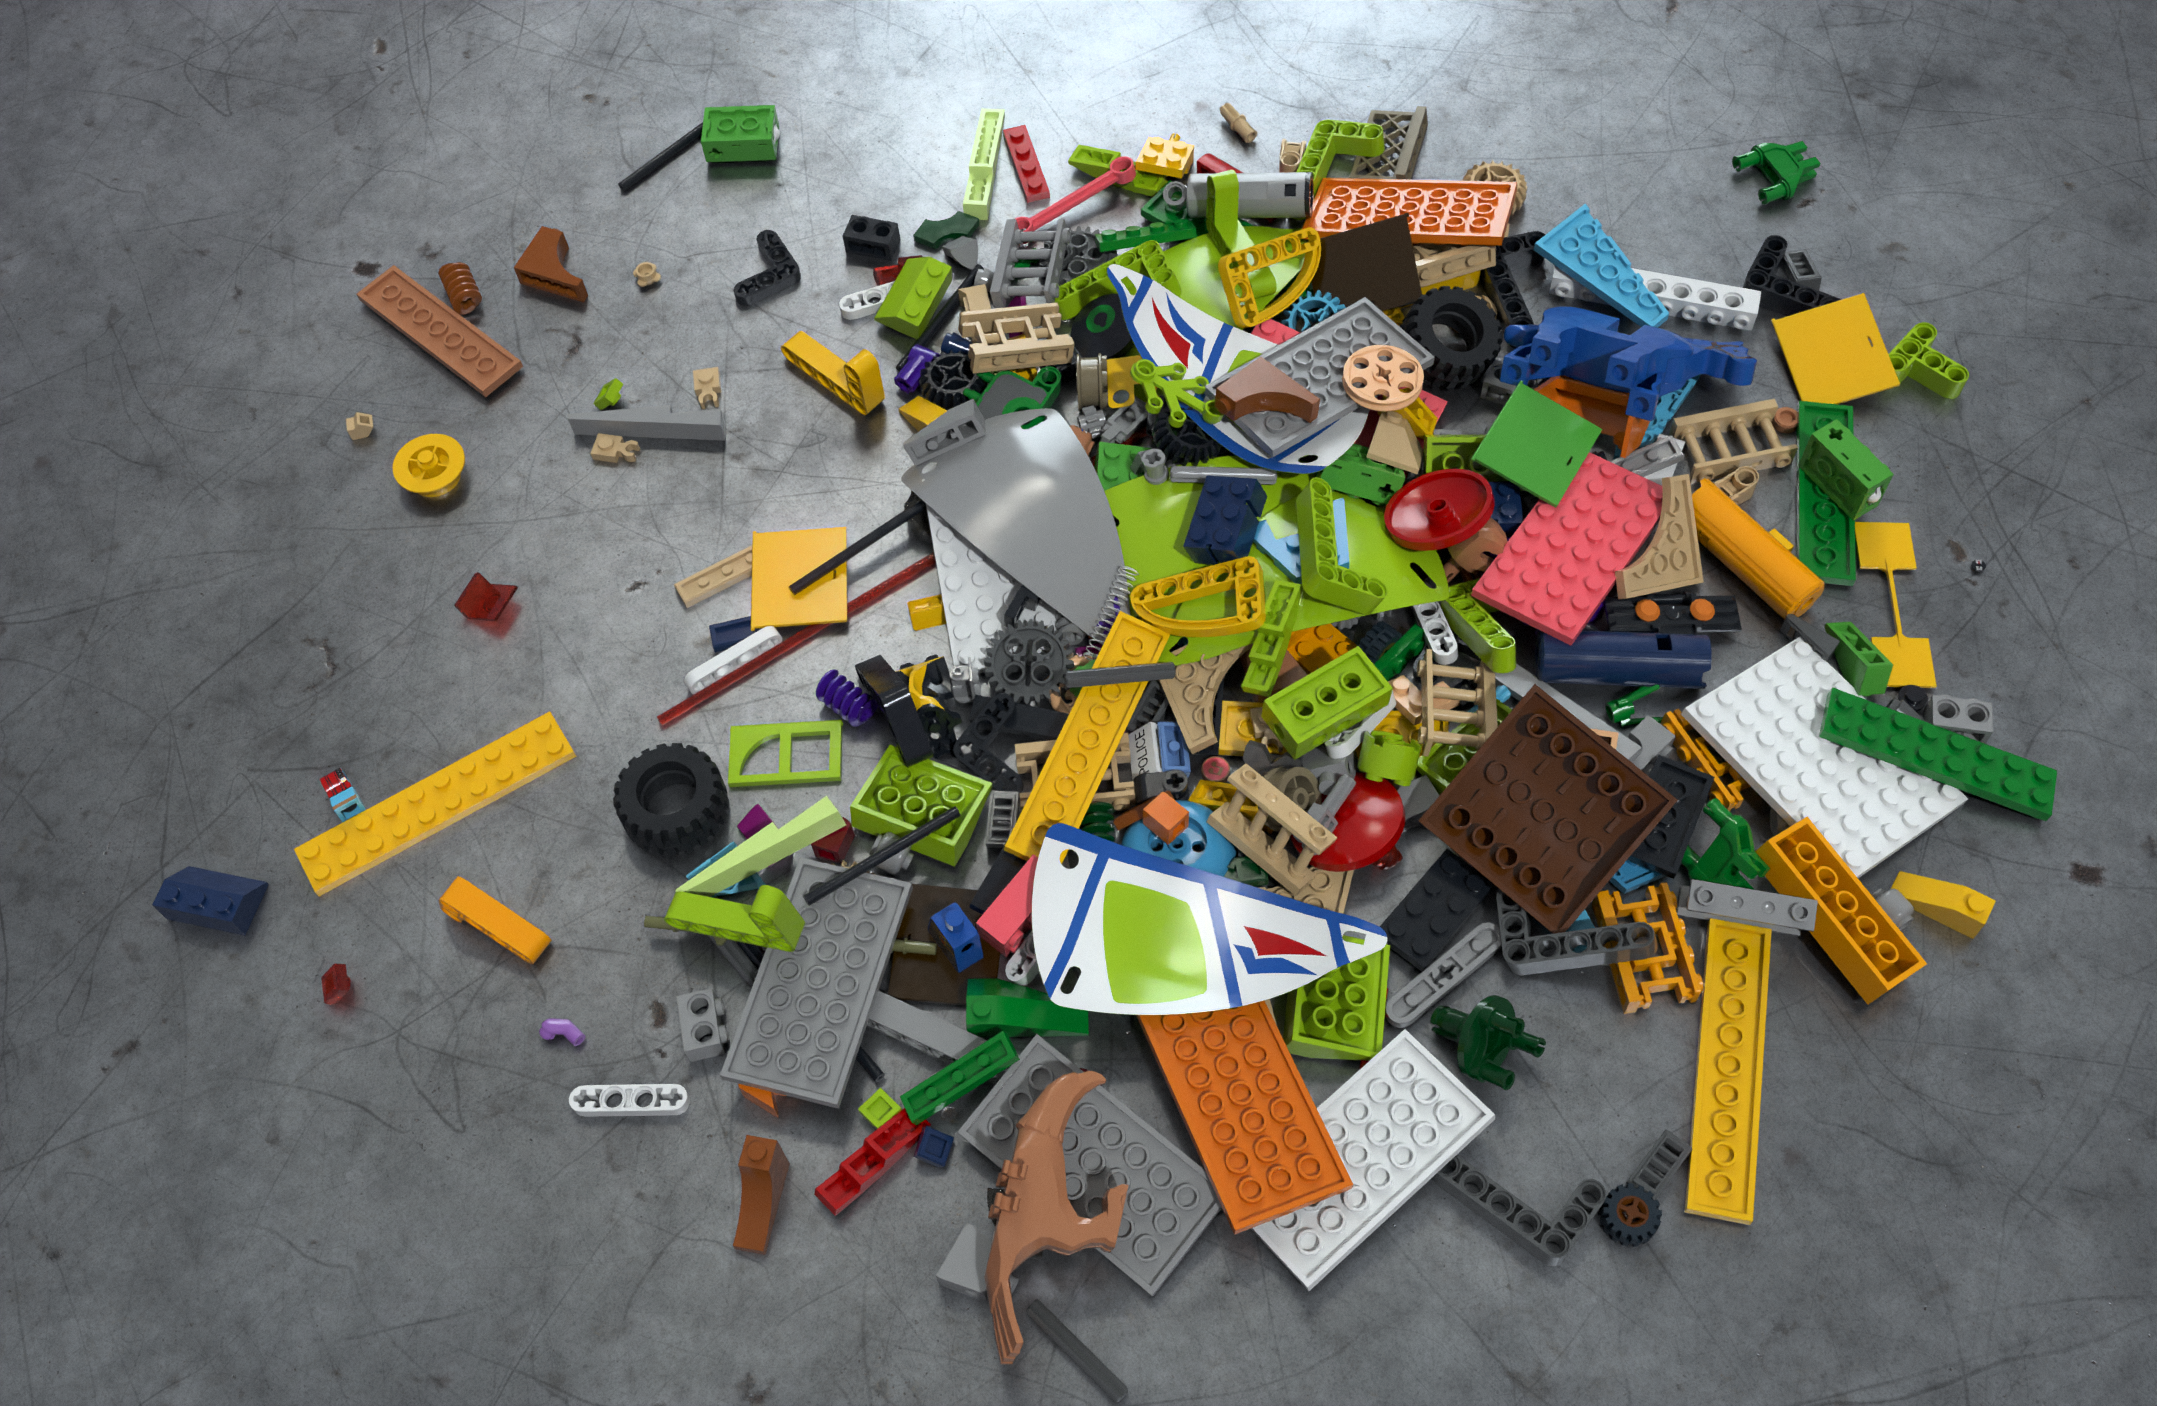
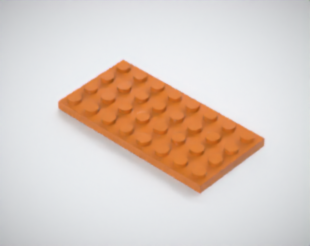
M1323 178L1313 201L1312 217L1306 218L1302 229L1312 227L1318 232L1319 237L1323 238L1409 213L1407 220L1412 244L1502 246L1517 193V182Z
M1265 1000L1245 1006L1209 1012L1173 1015H1136L1234 1235L1352 1189L1353 1183Z

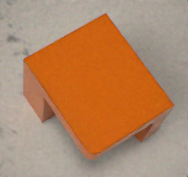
M1161 792L1143 809V824L1169 845L1189 826V811L1167 793Z

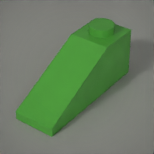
M1852 622L1826 623L1824 627L1826 633L1840 641L1834 654L1844 679L1855 688L1858 695L1885 694L1893 664Z

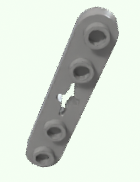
M1489 922L1478 925L1387 1002L1385 1009L1387 1021L1398 1028L1407 1027L1416 1021L1502 947L1500 927ZM1455 966L1450 974L1451 980L1445 977L1442 980L1440 979L1436 985L1434 984L1439 977L1440 969L1446 972Z

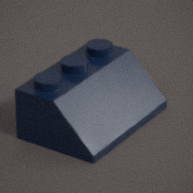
M188 866L164 879L152 906L167 920L246 936L269 884L265 881Z

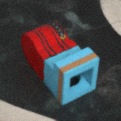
M342 768L320 779L331 801L334 812L342 822L366 810L356 789L352 786ZM357 803V806L353 811L343 812L344 809Z

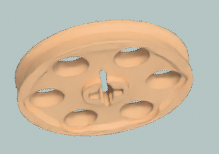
M1372 345L1357 350L1347 359L1344 365L1342 383L1347 395L1357 404L1375 411H1396L1409 406L1419 397L1422 390L1424 373L1418 360L1407 351L1389 345ZM1388 356L1391 360L1384 362L1379 360L1378 357ZM1357 363H1363L1367 366V368L1359 369L1356 368L1354 365ZM1410 368L1414 372L1407 374L1403 373L1400 369ZM1355 382L1363 383L1365 387L1356 388L1352 384ZM1408 387L1412 392L1403 393L1399 388ZM1382 394L1387 396L1388 399L1378 400L1374 396Z

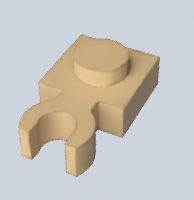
M718 367L694 370V390L696 396H699L698 400L701 409H705V403L709 400H712L715 407H718L719 400L716 393H721Z
M598 433L590 454L593 460L617 463L619 457H623L627 462H636L635 454L630 451H640L638 442L633 440L624 442L622 436Z
M1263 707L1250 709L1255 739L1263 738L1261 743L1265 744L1267 749L1269 744H1275L1278 752H1282V743L1261 717Z

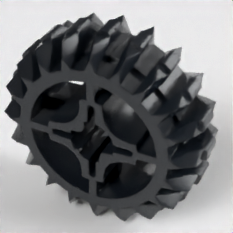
M951 349L949 354H944L941 351L940 357L933 356L931 362H925V368L921 369L919 380L924 398L941 408L943 407L947 411L969 401L968 397L963 395L965 388L982 394L987 387V382L978 377L976 373H972L970 367L971 359H969L968 354L964 355L962 349L958 353H954ZM967 375H969V376L972 377L973 379H972V380L967 379ZM939 382L941 386L938 387L935 383Z
M1165 407L1157 416L1152 428V443L1157 445V449L1164 452L1163 454H1165L1166 458L1172 459V464L1177 462L1182 466H1186L1187 463L1191 462L1192 466H1197L1199 460L1205 464L1210 458L1214 459L1219 455L1222 445L1203 431L1187 414L1183 426L1179 428L1169 424L1168 418L1171 413L1168 407ZM1181 407V410H1193V408L1190 407L1185 409Z

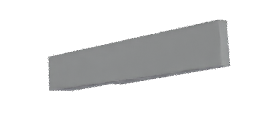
M665 405L568 414V420L575 435H598L600 433L624 437L726 441V423L721 409L673 413L671 406Z

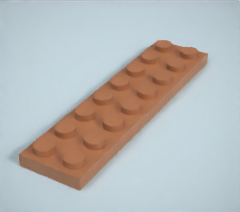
M394 265L357 293L362 303L484 397L491 394L523 367L521 361Z

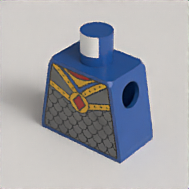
M956 902L930 918L928 925L929 933L958 973L983 958L979 933ZM965 946L969 947L968 950L962 952Z

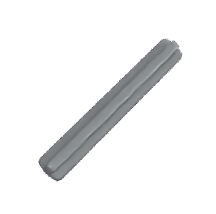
M1172 466L1170 469V479L1172 482L1204 483L1207 475L1257 479L1260 484L1274 485L1277 480V471L1266 468Z

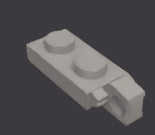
M1134 395V403L1131 406L1119 408L1106 420L1105 426L1102 428L1103 434L1101 435L1100 442H1118L1119 444L1123 443V441L1125 442L1147 421L1148 411L1145 408L1146 403Z

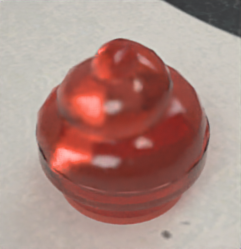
M1394 845L1386 855L1372 864L1380 870L1386 871L1401 862L1403 856Z

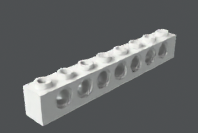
M1555 266L1549 294L1610 305ZM1632 268L1636 274L1639 273L1644 279L1643 284L1649 291L1654 292L1669 312V316L1752 331L1758 315L1761 291Z

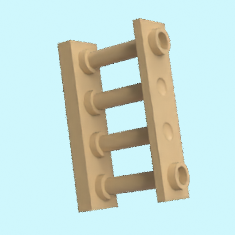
M1764 400L1674 418L1668 435L1685 441L1695 462L1689 476L1690 484L1698 483L1704 478L1713 480L1726 477L1742 466H1749L1758 471L1773 467L1782 468L1792 464L1798 447L1796 444L1782 446L1772 425L1773 418L1778 409L1776 400ZM1761 426L1771 449L1757 451L1747 428ZM1736 431L1746 454L1731 456L1721 433ZM1711 436L1720 459L1706 462L1696 438Z
M1426 649L1424 659L1419 660L1417 665V677H1421L1422 726L1419 727L1418 744H1422V755L1429 756L1433 742L1470 746L1478 750L1497 728L1495 672L1482 660L1480 665L1475 666L1474 669L1432 664V649ZM1433 676L1473 680V683H1477V688L1474 691L1433 686ZM1433 697L1474 702V705H1478V710L1476 713L1433 708ZM1434 720L1475 724V727L1479 728V733L1476 736L1434 731Z
M1244 764L1227 779L1237 788L1230 804L1226 802L1211 813L1207 823L1293 895L1297 896L1313 882L1316 876L1307 868L1314 853L1320 855L1336 841L1337 837L1248 764ZM1246 797L1260 807L1252 822L1239 812ZM1269 815L1282 825L1275 841L1262 831ZM1291 834L1305 844L1298 859L1284 849Z

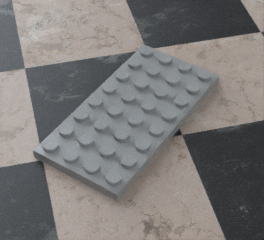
M1365 297L1260 355L1320 398L1318 417L1314 421L1309 423L1298 416L1286 412L1259 411L1244 415L1234 422L1273 458L1361 407V405L1354 402L1347 395L1342 383L1344 365L1347 359L1357 350L1372 345L1394 346L1413 355L1423 370L1433 365L1435 357ZM1388 356L1378 357L1379 360L1384 362L1391 360ZM1257 358L1206 385L1204 394L1210 400H1215L1216 388ZM1357 363L1354 365L1356 368L1359 369L1367 368V366L1363 363ZM1410 368L1400 369L1403 373L1407 374L1414 372ZM1355 382L1352 384L1356 388L1365 387V385L1360 382Z
M799 858L786 896L805 921V926L794 952L766 948L721 1070L720 1077L722 1080L839 1109L913 889L912 883L864 873L808 906L803 895L849 868Z
M1038 1034L1035 1035L1019 1055L1020 1060L1010 1066L958 1131L960 1135L1001 1169L1004 1160H1012L1018 1134L1016 1124L1027 1113L1045 1087L1063 1074L1072 1072L1083 1073L1080 1068ZM1099 1085L1083 1096L1075 1105L1064 1131L1062 1146L1065 1161L1067 1197L1079 1217L1091 1219L1102 1213L1101 1202L1106 1190L1121 1184L1129 1185L1115 1248L1110 1253L1103 1252L1100 1248L1096 1249L1150 1295L1154 1296L1222 1206L1206 1171Z

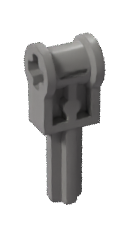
M1346 774L1342 775L1322 805L1313 803L1307 813L1332 833L1338 824L1334 816L1356 785L1355 780ZM1294 836V838H1295L1298 842H1301V843H1302V847L1304 848L1305 844H1304L1301 840H1299L1296 836Z

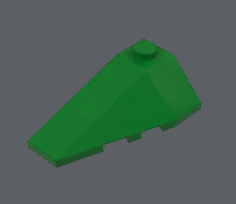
M998 978L968 979L966 1027L968 1032L976 1036L994 1037L1002 1031L1008 1034L1009 1037H1035L1036 1034L1040 1037L1089 1036L1088 1011L1058 1006L1050 1000L1045 992Z

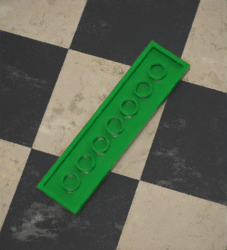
M1799 401L1797 405L1796 557L1823 580L1824 583L1853 586L1856 581L1855 520L1853 521L1798 466L1811 434L1834 420L1840 421L1854 435L1853 406Z
M1832 687L1829 691L1819 733L1820 738L2040 820L2047 821L2052 816L2057 770L1947 729L1934 726L1928 722Z

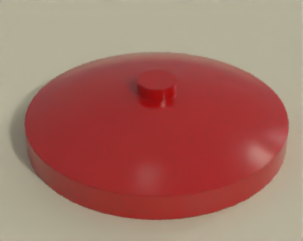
M1465 469L1438 470L1419 476L1400 488L1386 506L1384 521L1390 537L1400 546L1419 551L1438 550L1463 542L1482 529L1493 513L1495 499L1489 482L1482 475Z
M1356 772L1354 778L1356 785L1334 816L1338 822L1332 832L1337 837L1336 841L1320 855H1313L1309 864L1321 870L1344 872L1368 866L1386 855L1399 840L1406 820L1405 808L1395 787L1385 779L1382 782L1372 781L1365 778L1366 773ZM1321 793L1323 803L1328 795ZM1291 834V841L1296 852L1300 855L1303 850L1302 843L1298 842L1293 834Z

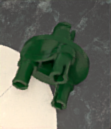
M1491 995L1481 1000L1470 1014L1452 1009L1449 1006H1438L1430 1019L1432 1024L1440 1026L1438 1028L1433 1027V1032L1458 1043V1065L1464 1076L1481 1083L1489 1082L1506 1091L1512 1087L1515 1081V1073L1513 1071L1500 1067L1509 1050L1519 1049L1537 1058L1545 1050L1544 1047L1538 1046V1044L1546 1045L1545 1039L1524 1032V1020L1515 1017L1514 1008L1509 1000L1497 995Z

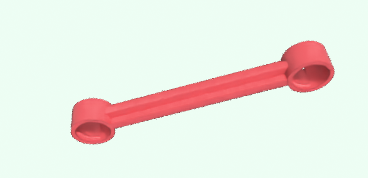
M1126 156L1118 157L1111 162L1110 171L1031 218H1015L1019 229H1026L1023 232L1035 231L1112 184H1127L1136 177L1133 160Z

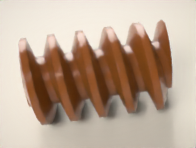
M462 262L443 265L439 269L438 274L454 311L461 315L471 313L482 301V296L469 266Z

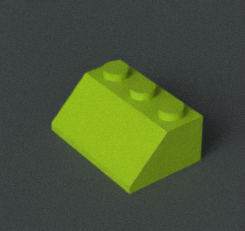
M930 256L907 259L874 320L917 340L926 329L952 282V266Z

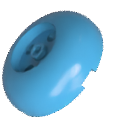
M1187 800L1175 801L1189 811V826L1169 845L1143 824V818L1130 824L1123 836L1121 843L1123 846L1222 877L1228 870L1227 866L1236 858V846L1207 823L1210 814L1214 811L1199 803ZM1160 844L1163 845V849L1160 851L1152 850L1157 849ZM1197 844L1199 849L1203 851L1195 852L1192 847Z

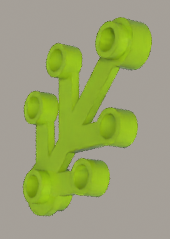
M1141 359L1133 364L1130 374L1134 381L1143 386L1147 397L1145 408L1149 413L1158 414L1163 406L1162 399L1157 396L1154 387L1156 386L1164 394L1171 413L1168 418L1171 426L1176 428L1182 427L1186 420V414L1181 410L1178 400L1202 413L1204 421L1208 424H1216L1222 420L1224 414H1221L1214 407L1215 400H1209L1204 403L1184 391L1193 390L1197 394H1204L1205 386L1209 384L1207 378L1197 376L1195 379L1182 380L1186 373V367L1181 363L1156 367L1150 360ZM1170 376V378L1173 380L1167 381L1162 377Z

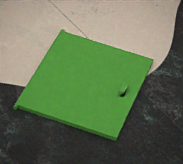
M1520 380L1470 461H1476L1556 508L1602 429L1526 386Z

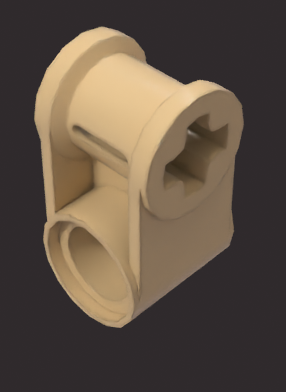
M1282 139L1279 173L1297 171L1306 150V141L1298 143Z
M1742 466L1723 479L1717 480L1714 484L1739 506L1753 496L1759 479V473L1752 467Z

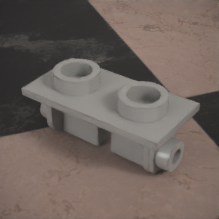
M968 657V665H957L950 670L954 699L959 703L974 702L975 695H981L978 667L972 668L971 657Z

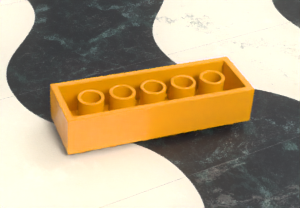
M1808 817L1767 840L1755 851L1770 867L1765 877L1779 894L1818 900L1814 931L1809 932L1867 1005L1927 965L1922 956Z

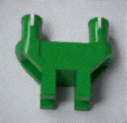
M1803 141L1787 146L1775 143H1761L1753 146L1750 152L1734 156L1732 159V165L1734 169L1736 168V171L1739 172L1755 165L1760 168L1773 186L1762 188L1758 191V198L1764 205L1779 198L1784 200L1792 199L1798 184L1816 177L1817 173L1814 169L1818 168L1821 163L1816 157L1803 160L1804 157L1801 153L1807 151L1808 148Z
M1714 798L1706 804L1707 807L1703 808V812L1720 827V833L1702 857L1688 845L1681 864L1688 870L1690 880L1694 879L1754 890L1739 871L1751 880L1757 875L1760 878L1764 877L1770 870V867L1754 850L1752 832L1748 822L1741 815H1733L1718 798Z

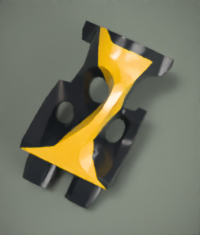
M935 654L927 657L925 662L917 665L911 663L901 665L900 670L895 672L906 684L931 746L933 758L938 759L946 753L955 755L953 749L957 738L954 727L962 723V719L957 712L950 711L946 706L948 699L953 698L954 694L950 672L944 656L938 657ZM939 732L940 736L938 739L931 737V733Z

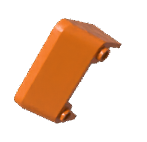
M1565 375L1551 377L1534 389L1600 427L1602 434L1613 436V442L1618 445V448L1621 450L1620 457L1623 458L1629 456L1640 446L1650 423L1648 420L1625 415L1630 393L1595 386Z

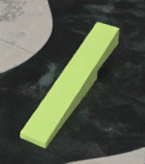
M981 109L969 163V178L963 201L964 213L979 218V220H988L1005 109Z
M825 796L780 829L773 822L675 891L711 897L846 826V823L836 807Z

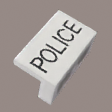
M1150 721L1128 735L1132 780L1140 774L1162 772L1158 728L1156 723Z

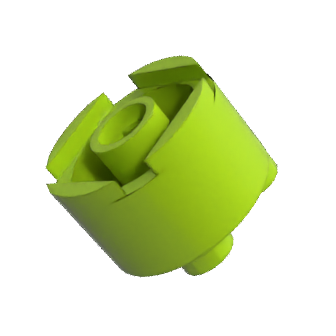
M1372 730L1370 734L1366 731L1357 767L1359 771L1366 773L1365 778L1382 782L1383 778L1392 779L1395 784L1410 786L1411 780H1414L1422 744H1418V741L1411 739L1410 744L1406 743L1402 735L1391 732Z

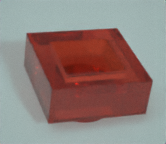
M334 963L321 977L324 1004H336L350 989V978L347 976L346 964Z

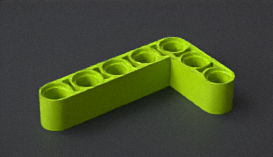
M1330 119L1317 123L1296 171L1313 173L1314 198L1322 179L1327 176L1335 154L1377 157L1385 151L1382 127L1372 123ZM1292 218V219H1294V220H1304V219H1306V218Z
M1234 170L1208 175L1206 225L1210 237L1222 256L1254 246V243L1238 220L1239 182ZM1248 252L1247 262L1253 266L1254 257ZM1238 261L1229 264L1230 269L1239 266ZM1268 266L1247 273L1255 299L1276 293V280Z
M1150 240L1059 286V297L1055 298L1054 303L1059 305L1058 313L1062 316L1061 320H1068L1077 316L1092 300L1106 294H1118L1107 275V268L1112 264H1118L1149 277L1178 297L1181 295L1182 289L1159 243ZM1127 276L1121 279L1127 289L1134 286Z
M1317 477L1312 478L1296 499L1303 589L1313 598L1361 614H1371L1388 595L1387 587L1381 580L1338 565L1332 490L1325 480Z
M1480 578L1449 586V597L1444 601H1440L1441 609L1449 627L1493 672L1509 673L1516 668L1515 640L1488 614L1499 610L1471 596L1472 589Z
M761 885L752 905L678 891L675 893L664 918L668 925L680 930L786 952H794L805 926V921L787 896L781 890L769 885Z

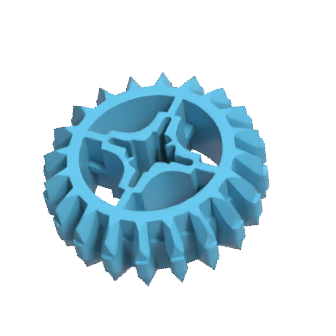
M1317 290L1315 297H1313L1311 292L1307 291V298L1303 299L1300 296L1297 299L1299 303L1295 304L1293 302L1290 305L1292 311L1284 310V315L1288 319L1281 320V324L1296 330L1299 318H1302L1305 323L1301 330L1303 332L1312 327L1309 320L1312 323H1318V321L1320 323L1329 318L1332 313L1336 314L1346 307L1344 304L1339 305L1340 300L1338 297L1331 300L1332 295L1329 292L1322 297L1321 291ZM1312 308H1320L1317 312H1308Z

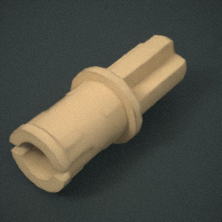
M1225 103L1220 107V114L1230 124V129L1236 131L1245 143H1250L1256 138L1257 131L1246 121L1245 115H1240L1230 103Z

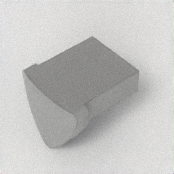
M961 236L942 246L945 255L952 257L960 265L972 270L976 266L978 259L976 239Z

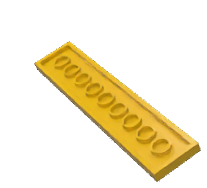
M1119 611L1092 669L1157 663L1170 634ZM1148 681L1082 687L1005 844L1004 851L1028 861L1033 854L1039 857L1046 832L1052 825L1064 823L1079 829ZM1069 849L1062 851V853L1060 854L1061 864L1063 863Z
M549 711L294 848V851L314 892L320 897L577 756Z
M1710 918L1707 924L1690 1146L1692 1151L1689 1154L1684 1212L1751 1225L1754 1213L1772 929Z

